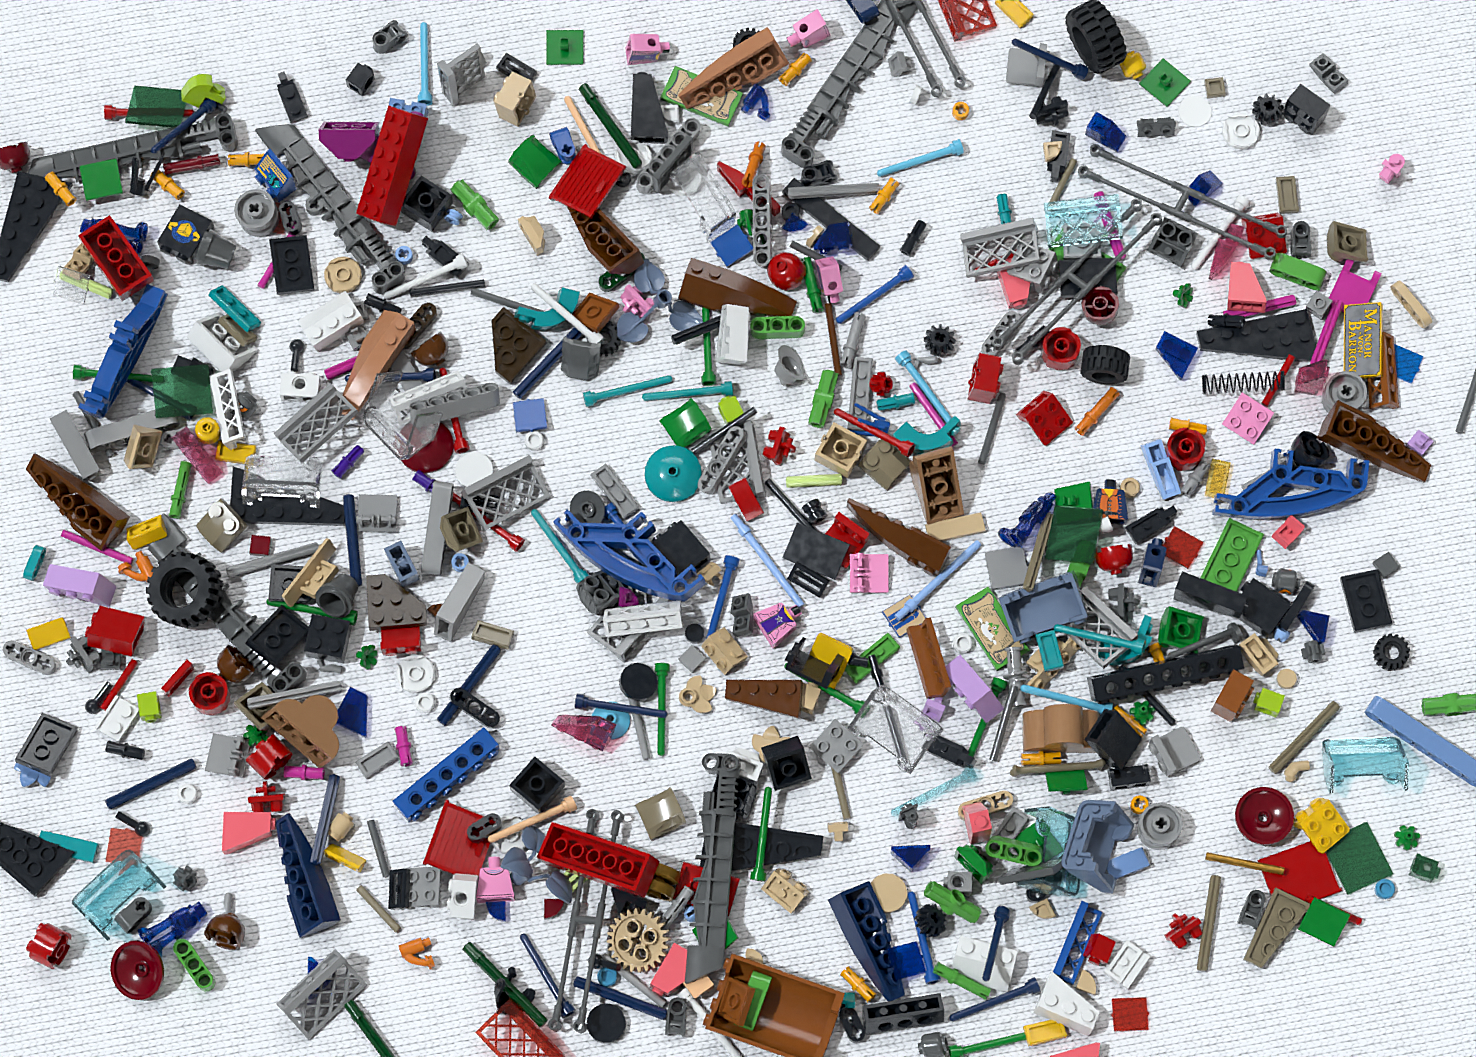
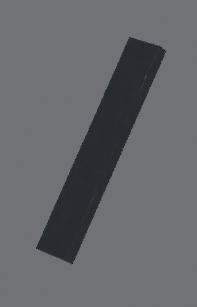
M793 178L782 190V194L789 198L788 188L806 186ZM821 198L790 199L865 260L869 261L880 248L879 244Z

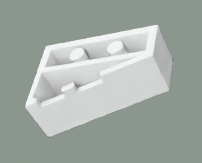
M730 304L722 306L715 362L733 365L747 362L748 323L750 321L749 307Z
M1052 971L1046 978L1033 1012L1049 1020H1054L1058 1024L1061 1023L1065 1027L1089 1036L1099 1015V1011Z

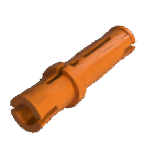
M760 141L755 142L753 151L749 154V163L742 179V184L745 187L748 182V187H752V182L759 165L763 162V153L766 148L763 142H761L760 147H758Z
M1110 387L1096 405L1084 414V418L1074 428L1078 434L1084 436L1093 424L1096 425L1098 418L1114 400L1120 396V393L1115 388Z

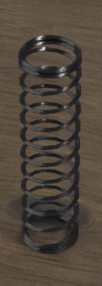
M1267 371L1265 375V385H1263L1261 372H1258L1257 388L1253 372L1250 374L1249 388L1246 373H1243L1241 387L1238 373H1236L1234 390L1230 373L1227 375L1226 389L1223 374H1220L1219 388H1217L1216 377L1213 374L1211 391L1208 376L1204 374L1202 375L1203 395L1207 394L1206 380L1209 394H1212L1213 381L1215 382L1216 392L1219 394L1221 378L1225 394L1228 391L1229 379L1232 393H1235L1236 379L1238 380L1239 391L1242 393L1244 377L1248 392L1251 390L1252 378L1255 392H1258L1259 377L1262 390L1265 392L1267 375L1271 391L1274 389L1275 376L1278 390L1285 391L1284 371H1280V387L1276 371L1273 373L1272 387L1269 372Z

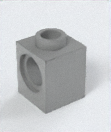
M1316 290L1305 309L1321 320L1332 305V300Z
M948 871L947 877H944L943 886L950 891L957 889L963 895H971L972 872ZM959 879L962 881L963 886L959 888L954 887L952 881Z

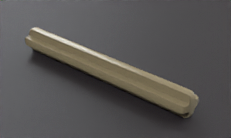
M1051 512L1044 513L1023 583V589L1027 592L1033 591L1054 521V515Z
M1332 701L1270 764V771L1277 774L1339 710L1340 706L1335 701Z
M1218 875L1210 877L1202 929L1203 934L1201 935L1197 970L1202 972L1208 970L1221 884V877Z

